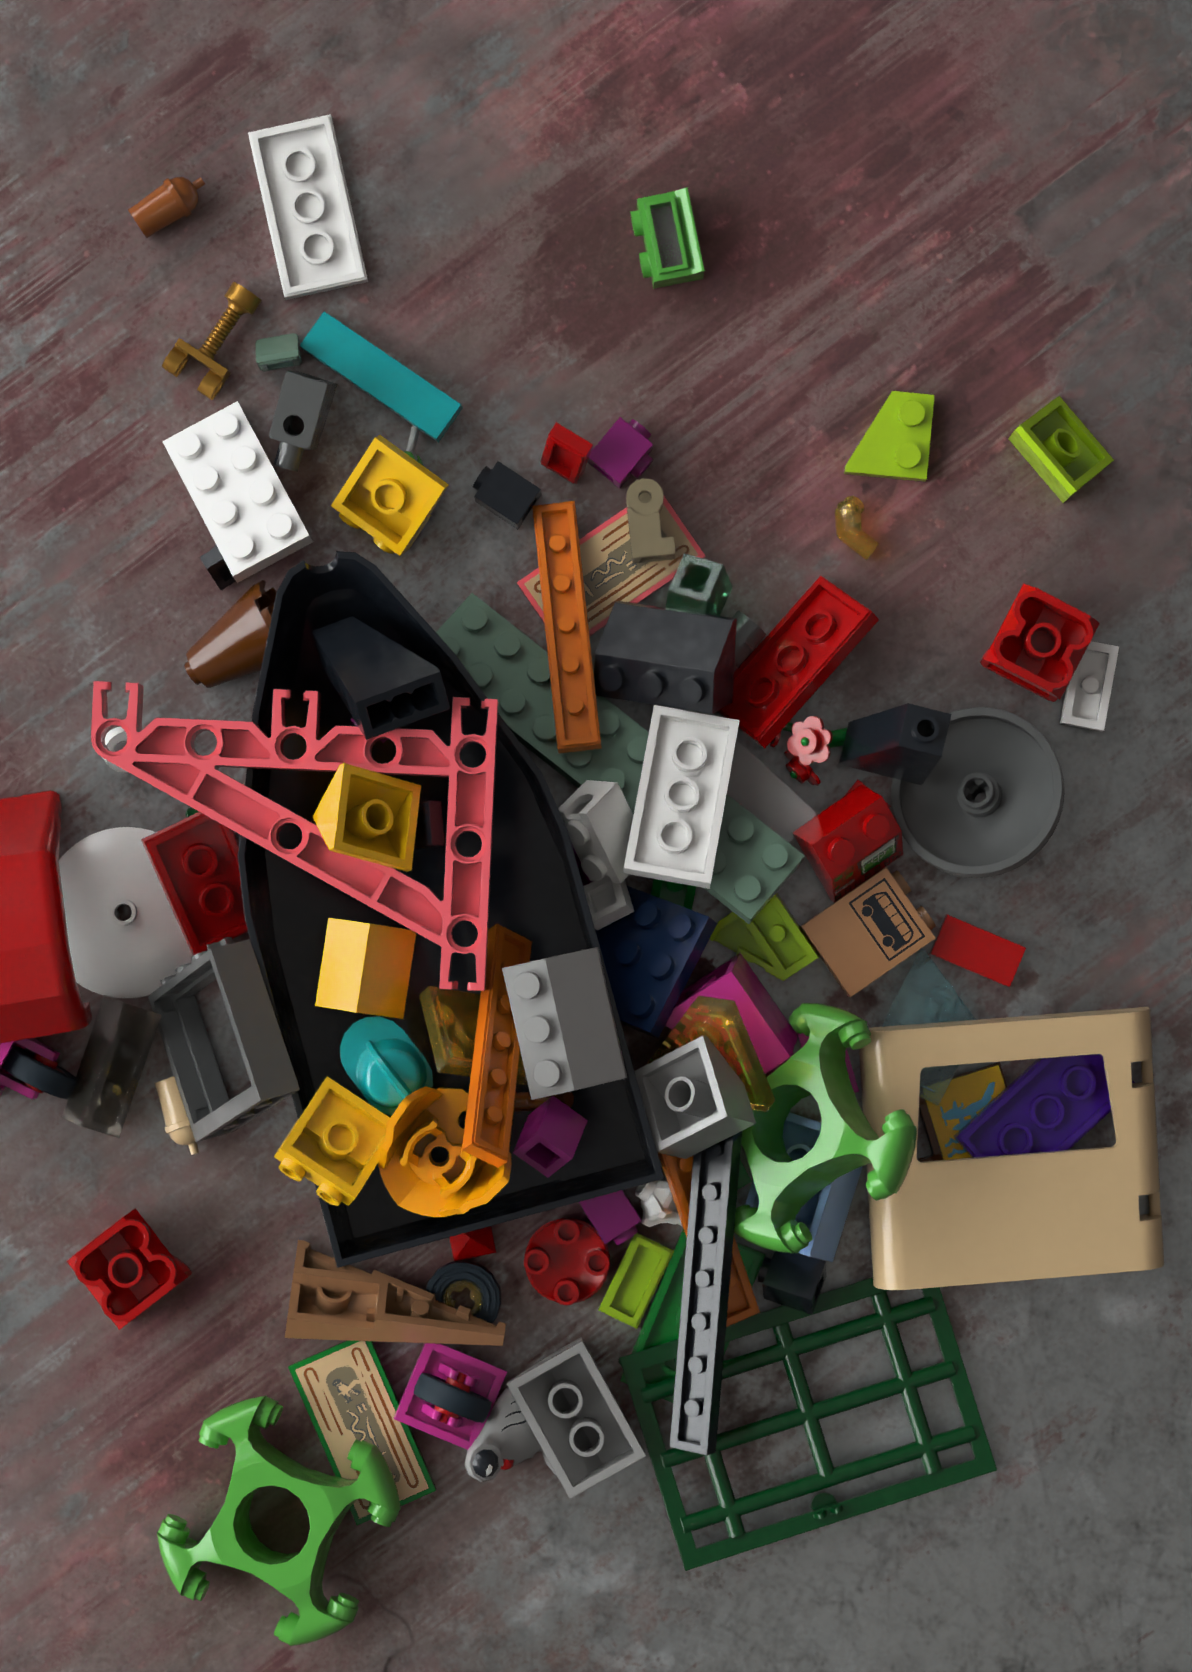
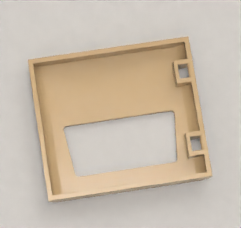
M1149 1007L869 1028L871 1042L859 1049L863 1113L879 1138L885 1135L882 1130V1125L886 1122L885 1117L900 1109H904L906 1114L910 1115L917 1128L912 1162L900 1190L888 1198L878 1201L874 1200L868 1192L873 1285L876 1288L883 1290H911L1145 1271L1164 1266ZM1092 1054L1102 1055L1116 1135L1114 1146L924 1162L917 1160L920 1073L923 1068ZM1141 1061L1142 1082L1132 1083L1131 1062ZM872 1163L866 1165L867 1175L870 1171L874 1170ZM1148 1195L1149 1214L1139 1215L1138 1196Z

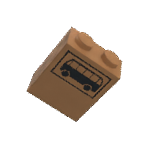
M887 867L883 868L800 926L847 997H852L936 939L930 931L936 927L934 921L922 905L917 909L914 908L906 896L911 892V889L898 870L891 874Z

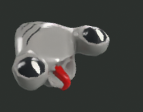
M506 1388L495 1403L480 1434L467 1450L464 1465L468 1475L479 1482L493 1480L500 1469L508 1470L513 1465L534 1457L537 1452H542L545 1464L556 1475L509 1388Z

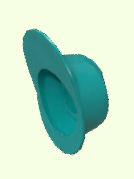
M380 1016L365 1017L353 1023L344 1033L340 1045L341 1063L347 1075L368 1102L382 1113L392 1116L406 1096L422 1087H433L432 1070L426 1058L405 1031L394 1021Z

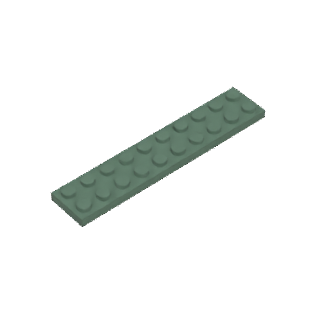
M471 593L436 633L456 654L488 699H498V713L519 742L577 788L586 780L618 782L634 815L649 732L605 697L596 696L602 749L559 754L548 652ZM727 794L710 889H704L750 924L801 865L805 855Z

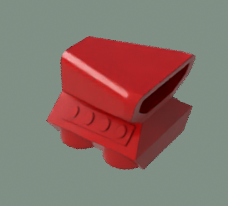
M1023 584L991 647L983 655L980 664L1038 696L1055 702L1057 699L1062 698L1100 623L1087 613L1039 588Z
M136 1208L67 1260L78 1280L87 1287L102 1307L104 1314L113 1321L119 1330L192 1274V1271L184 1262L167 1250Z

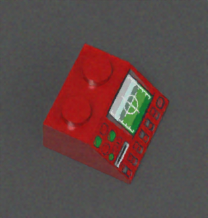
M862 784L792 832L829 898L834 903L903 855L902 830L883 796Z

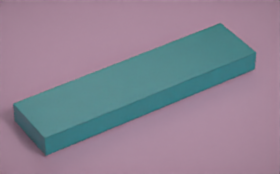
M325 311L299 345L302 350L438 443L463 409L460 403Z

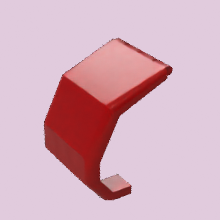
M52 790L29 793L17 797L0 798V1043L79 1030L87 1027L93 1019L90 1002L83 1003L75 979L69 948L59 867L62 805L59 794Z

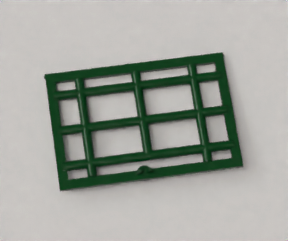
M873 1277L820 1293L813 1315L867 1297H871L875 1313L797 1338H793L789 1322L810 1316L811 1314L784 1305L760 1312L726 1327L725 1343L772 1328L777 1344L723 1361L722 1380L783 1361L797 1409L718 1433L716 1453L707 1456L676 1448L666 1450L651 1402L674 1395L675 1377L646 1386L641 1369L674 1359L676 1364L678 1339L619 1357L618 1363L622 1366L685 1571L997 1471L940 1287L921 1289L923 1298L895 1307H891L887 1294L889 1290L876 1288L873 1285ZM929 1314L944 1361L912 1371L897 1324ZM881 1329L895 1377L814 1403L799 1355ZM949 1378L964 1426L932 1436L917 1388ZM901 1394L915 1442L834 1467L819 1420ZM803 1425L817 1473L735 1499L721 1451ZM970 1443L974 1459L942 1469L938 1452ZM704 1457L719 1505L686 1515L671 1467ZM919 1458L922 1460L926 1472L924 1475L837 1502L835 1497L828 1492H818L811 1499L810 1507L812 1511L745 1532L741 1519L742 1515ZM725 1522L729 1538L696 1548L692 1531Z

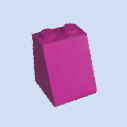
M741 953L686 987L665 1025L690 1041L701 1036H707L730 1066L754 1081L764 1074L769 1076L794 1054L793 1050L798 1038Z

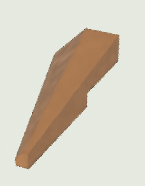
M298 1240L285 1338L503 1346L505 1323L499 1321L497 1325L472 1316L471 1309L460 1305L456 1309L435 1300V1294L377 1270H373L371 1274L351 1265L337 1268L334 1257L332 1258L311 1249L309 1242Z

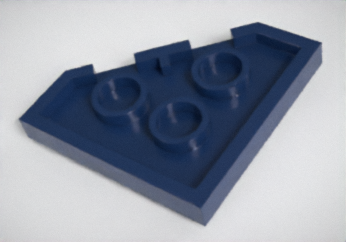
M627 886L634 912L598 931L595 929L621 1023L658 1039L717 923L709 916Z

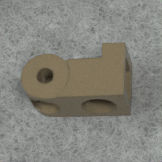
M642 478L636 480L627 490L626 507L632 564L675 559L674 537L662 538L659 514L663 508V490L652 479Z

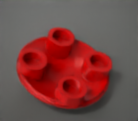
M560 1218L544 1224L532 1235L526 1247L524 1267L531 1285L539 1294L551 1301L567 1306L590 1298L602 1287L609 1273L610 1254L607 1244L603 1242L593 1226L579 1219Z

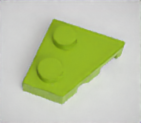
M892 391L845 465L844 474L925 482L928 472L935 395Z
M778 893L771 898L750 924L734 912H731L716 922L717 925L710 937L711 941L720 943L734 951L736 955L741 953L746 961L755 963L782 981H785L820 957Z

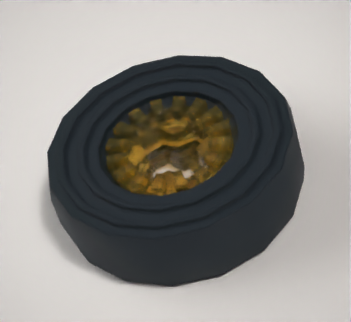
M468 1260L453 1261L439 1268L428 1281L426 1291L435 1294L436 1301L455 1308L456 1300L451 1297V1293L453 1291L461 1292L465 1287L471 1290L470 1298L475 1301L473 1307L464 1306L471 1309L472 1316L489 1323H493L497 1318L501 1305L500 1286L494 1275L481 1264Z

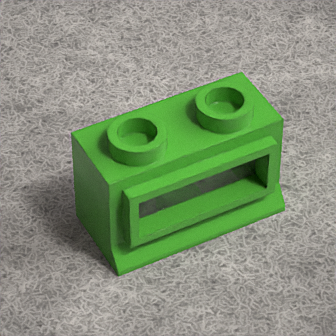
M688 187L673 192L638 198L637 210L631 211L630 214L635 237L643 236L646 252L639 253L643 278L651 277L653 289L704 279L705 270Z

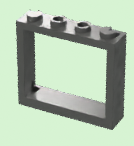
M226 937L219 942L208 944L207 951L192 956L191 963L176 968L175 975L160 980L162 986L148 996L195 1142L232 1133L300 1090L250 939L234 943L232 937ZM216 979L252 1085L231 1100L228 1098L195 998L198 992Z

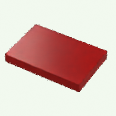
M198 812L141 839L192 955L207 951L208 944L219 942L226 937L234 939L248 932L244 916L238 863L239 842L233 830Z

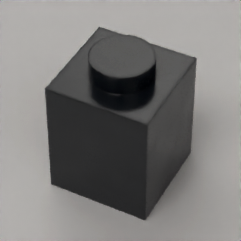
M497 461L493 469L486 466L473 484V488L477 490L474 496L475 502L517 530L532 510V506L536 504L542 495L539 487Z
M774 1251L772 1259L765 1257L758 1275V1282L763 1283L764 1299L813 1315L827 1277L826 1261L800 1253Z

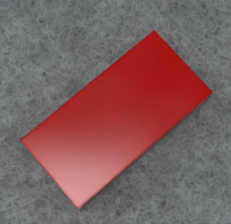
M556 422L548 434L540 463L569 482L577 484L585 471L593 444Z
M946 914L929 954L1006 987H1010L1026 947Z

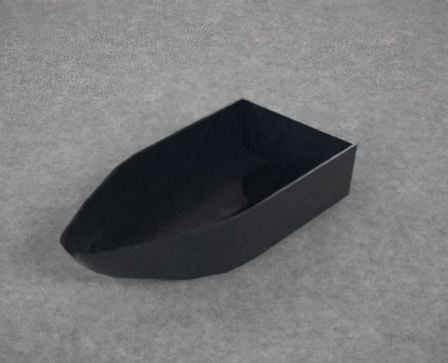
M336 551L335 558L324 566L309 565L303 560L288 570L276 594L252 713V722L257 724L269 738L271 737L273 689L291 690V698L285 700L286 727L296 726L303 728L306 726L309 701H303L305 691H319L321 693L319 740L335 726H356L350 720L352 715L322 668L312 634L313 630L352 616L438 667L440 670L450 709L405 725L401 729L433 730L446 746H450L453 697L470 698V706L462 708L463 734L485 735L489 709H481V701H485L488 698L456 654L375 564L356 552ZM499 713L488 930L498 923L532 941L530 962L598 947L627 1078L571 1091L574 1096V1103L570 1108L588 1121L573 1159L549 1178L513 1153L527 1117L533 1111L513 1112L509 1147L512 1163L510 1179L487 1204L471 1208L465 1214L430 1217L410 1212L398 1206L383 1183L378 1164L355 1200L349 1206L343 1202L339 1206H334L319 1197L337 1268L664 1179L568 830L542 772ZM300 735L288 737L283 744L285 756L292 760L302 757L307 748L305 739ZM389 739L384 743L379 740L373 745L372 757L377 763H388L396 755V745ZM469 743L461 751V761L467 767H478L485 761L486 751L480 744ZM247 768L245 785L316 824L313 815L336 772ZM387 775L421 785L419 803L441 801L444 846L414 851L412 870L408 872L398 871L429 887L443 901L449 777ZM296 824L285 825L279 833V841L286 849L298 847L303 838L302 831ZM474 832L461 834L457 839V850L464 857H474L480 852L482 847L480 836ZM240 835L238 863L245 921L300 1088L299 1091L292 1095L297 1118H300L327 1076L369 1103L347 1075L341 1063L340 1045L344 1033L353 1023L365 1017H376L377 1015L315 1006L328 918L411 929ZM465 920L455 925L452 935L458 945L468 947L477 940L478 931L472 922ZM417 933L404 1019L380 1017L392 1020L401 1027L426 1058L432 1070L433 1089L456 1088L463 1089L469 1094L481 991L467 990L468 982H476V957L473 953L461 954L455 952L452 957L449 981H458V989H439L441 946ZM521 1051L515 1093L529 1092ZM466 1111L462 1112L459 1116V1125L462 1128H465ZM438 1146L432 1149L431 1156L434 1161L443 1162L448 1157V1151L446 1148Z

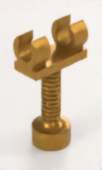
M234 281L225 294L228 300V308L225 309L226 312H223L221 319L216 323L217 326H214V330L212 329V333L209 334L210 337H207V340L204 341L205 344H202L200 349H195L179 338L162 364L166 371L176 377L183 371L190 357L208 367L210 370L202 379L197 390L211 400L218 395L225 381L231 375L229 370L214 361V355L217 354L216 351H219V348L222 346L221 344L229 336L228 333L230 334V330H233V326L235 327V323L238 322L237 319H240V316L245 313L253 315L262 302L259 297Z

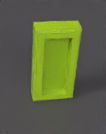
M636 1233L630 1241L598 1310L637 1329L674 1250L640 1233Z

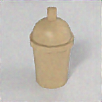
M173 1076L154 1083L166 1127H164L166 1134L169 1133L175 1143L188 1145L191 1155L199 1153L175 1077Z

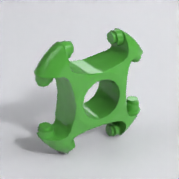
M802 1003L789 1016V1021L794 1030L799 1034L803 1033L809 1036L807 1043L768 1077L745 1087L756 1124L742 1131L741 1145L745 1150L758 1194L759 1207L742 1205L736 1208L734 1233L752 1244L778 1252L798 1253L808 1246L809 1242L812 1241V1235L804 1223L796 1221L798 1212L815 1194L846 1173L872 1163L874 1170L868 1173V1181L866 1182V1188L872 1198L878 1201L897 1193L907 1176L916 1145L917 1128L910 1115L906 1114L904 1109L894 1111L885 1117L886 1122L882 1125L885 1135L879 1138L859 1107L850 1083L845 1062V1051L847 1047L856 1050L867 1046L871 1042V1032L867 1021L846 1010L819 1003ZM812 1095L819 1105L822 1117L820 1135L814 1147L807 1154L793 1161L786 1152L783 1141L784 1122L793 1106L802 1098Z
M261 1396L231 1404L203 1421L199 1432V1442L208 1447L218 1449L219 1445H227L229 1438H231L236 1448V1457L225 1503L205 1536L199 1541L189 1538L191 1530L186 1526L187 1521L179 1516L167 1514L166 1519H163L157 1531V1537L165 1568L181 1596H185L193 1601L196 1599L199 1601L203 1600L208 1591L210 1581L206 1580L207 1573L199 1568L202 1561H208L252 1573L291 1599L298 1607L299 1615L293 1612L288 1617L282 1615L275 1628L274 1636L279 1637L278 1640L289 1646H297L315 1642L339 1632L354 1621L358 1611V1599L345 1593H339L338 1596H331L328 1601L323 1594L322 1587L325 1564L333 1536L351 1506L357 1499L370 1501L367 1511L372 1514L371 1520L379 1525L391 1527L392 1522H395L401 1505L393 1474L376 1445L364 1440L362 1442L357 1439L354 1441L347 1459L352 1461L350 1468L359 1471L360 1474L358 1479L351 1480L306 1468L268 1443L261 1434L260 1427L267 1429L270 1424L275 1426L281 1416L283 1406L279 1405V1402L267 1396ZM276 1486L288 1489L299 1497L308 1512L310 1530L307 1542L300 1552L284 1554L272 1551L256 1537L251 1528L249 1511L252 1498L260 1487Z

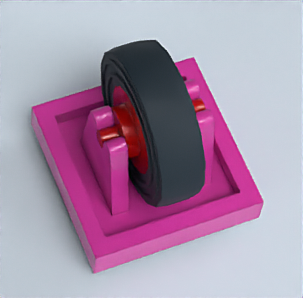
M34 1038L0 1043V1096L5 1087H8L32 1100L37 1099L39 1093L43 1094V1092L58 1098L68 1099L76 1087L78 1079L67 1070L58 1066L59 1062H57V1059L60 1055L58 1051Z
M424 1343L393 1418L468 1450L488 1419L507 1371L444 1344Z

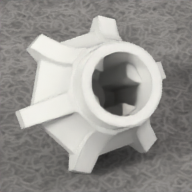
M664 1172V1179L637 1186L635 1195L641 1199V1207L643 1208L642 1224L648 1227L660 1223L682 1226Z

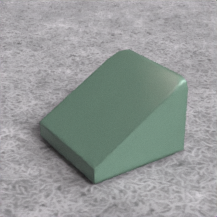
M295 333L263 338L255 343L256 362L263 372L299 366L302 363L299 339Z

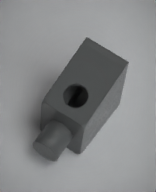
M286 371L269 432V438L280 441L273 465L298 472L304 449H317L338 385L337 383L299 371ZM296 416H299L304 422V430L301 434L296 433L292 427V422Z

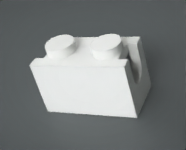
M586 780L558 810L568 830L570 841L581 861V867L591 881H598L605 875L610 876L613 883L621 884L629 875L624 874L623 870L633 813L618 782Z

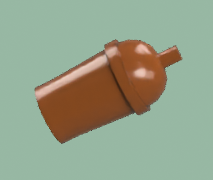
M184 177L167 178L161 186L128 209L146 238L180 218L188 217L192 214L191 211L198 204L199 195L197 190L205 185L201 177L192 183Z

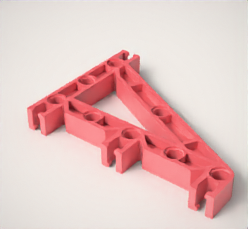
M93 682L91 741L98 755L441 946L439 989H458V981H449L452 957L455 952L475 954L476 982H468L467 990L485 991L498 699H485V701H481V709H489L486 733L480 736L476 734H463L462 708L470 706V698L453 697L451 744L446 746L433 730L397 728L366 740L357 726H335L319 740L321 693L319 691H305L303 694V701H309L305 727H286L285 700L291 698V690L273 689L270 738L257 724L245 721L156 717L142 730L143 685L126 682L125 692L130 694L127 716L121 720L117 718L108 719L107 692H112V682ZM114 727H122L127 734L126 745L121 750L112 752L106 746V734ZM203 731H211L217 739L216 748L209 755H199L194 748L195 738ZM300 735L306 741V752L299 759H288L283 753V744L288 737ZM380 739H389L396 745V755L388 763H377L372 757L373 745ZM469 743L480 744L486 751L485 761L478 767H467L461 761V751ZM346 763L387 775L449 777L443 901L429 887L394 868L329 851L316 824L219 771V768L336 772L340 764ZM287 824H296L302 831V841L294 849L284 848L279 841L280 830ZM465 832H474L481 838V850L474 857H464L457 850V839ZM460 921H470L477 928V940L471 946H460L453 939V928Z

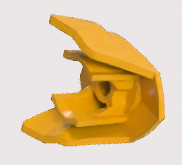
M422 1087L406 1096L387 1122L385 1140L381 1146L378 1163L380 1175L386 1189L397 1205L410 1212L430 1217L465 1214L471 1208L487 1204L510 1179L512 1165L510 1152L508 1162L497 1168L462 1151L464 1128L459 1125V1116L462 1112L467 1111L468 1093L463 1089ZM438 1146L446 1148L448 1151L447 1159L443 1162L434 1161L431 1156L433 1148Z

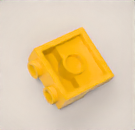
M378 435L366 450L331 504V507L339 512L340 519L347 525L356 529L362 528L373 536L374 543L380 549L387 553H396L401 556L410 549L432 516L431 512L449 484L386 438Z
M327 1076L274 1157L281 1161L279 1169L289 1178L295 1181H302L303 1177L319 1186L316 1193L327 1203L339 1206L343 1202L349 1206L355 1200L379 1162L381 1146L385 1140L386 1125L390 1117Z

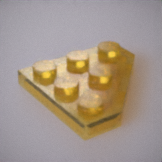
M698 996L648 1061V1064L701 1036H707L744 1083L752 1110L767 1112L775 1102V1097L735 1001Z

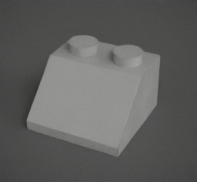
M701 1036L634 1071L657 1153L687 1159L756 1124L744 1083L707 1036Z

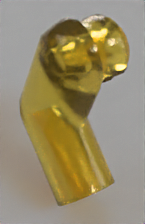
M848 496L838 503L834 512L836 534L840 541L867 561L879 543L862 530L861 513L864 511L863 502L855 496Z

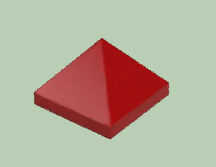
M491 1226L449 1237L454 1261L496 1253Z

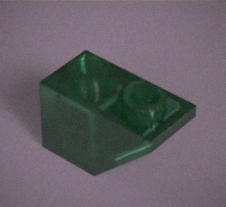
M684 553L668 589L665 608L720 616L733 587L724 564Z

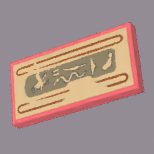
M665 496L663 508L659 514L662 538L674 537L675 559L632 564L627 507L579 539L590 637L606 626L615 602L623 601L639 604L706 557ZM538 567L519 580L517 585L544 623Z

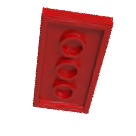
M820 575L757 646L754 652L742 663L740 668L734 672L733 702L717 712L725 718L740 720L738 729L765 749L879 619L871 610Z

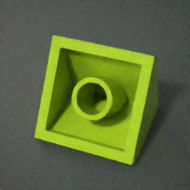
M1060 396L1023 422L1008 438L1062 503L1067 501L1114 461Z

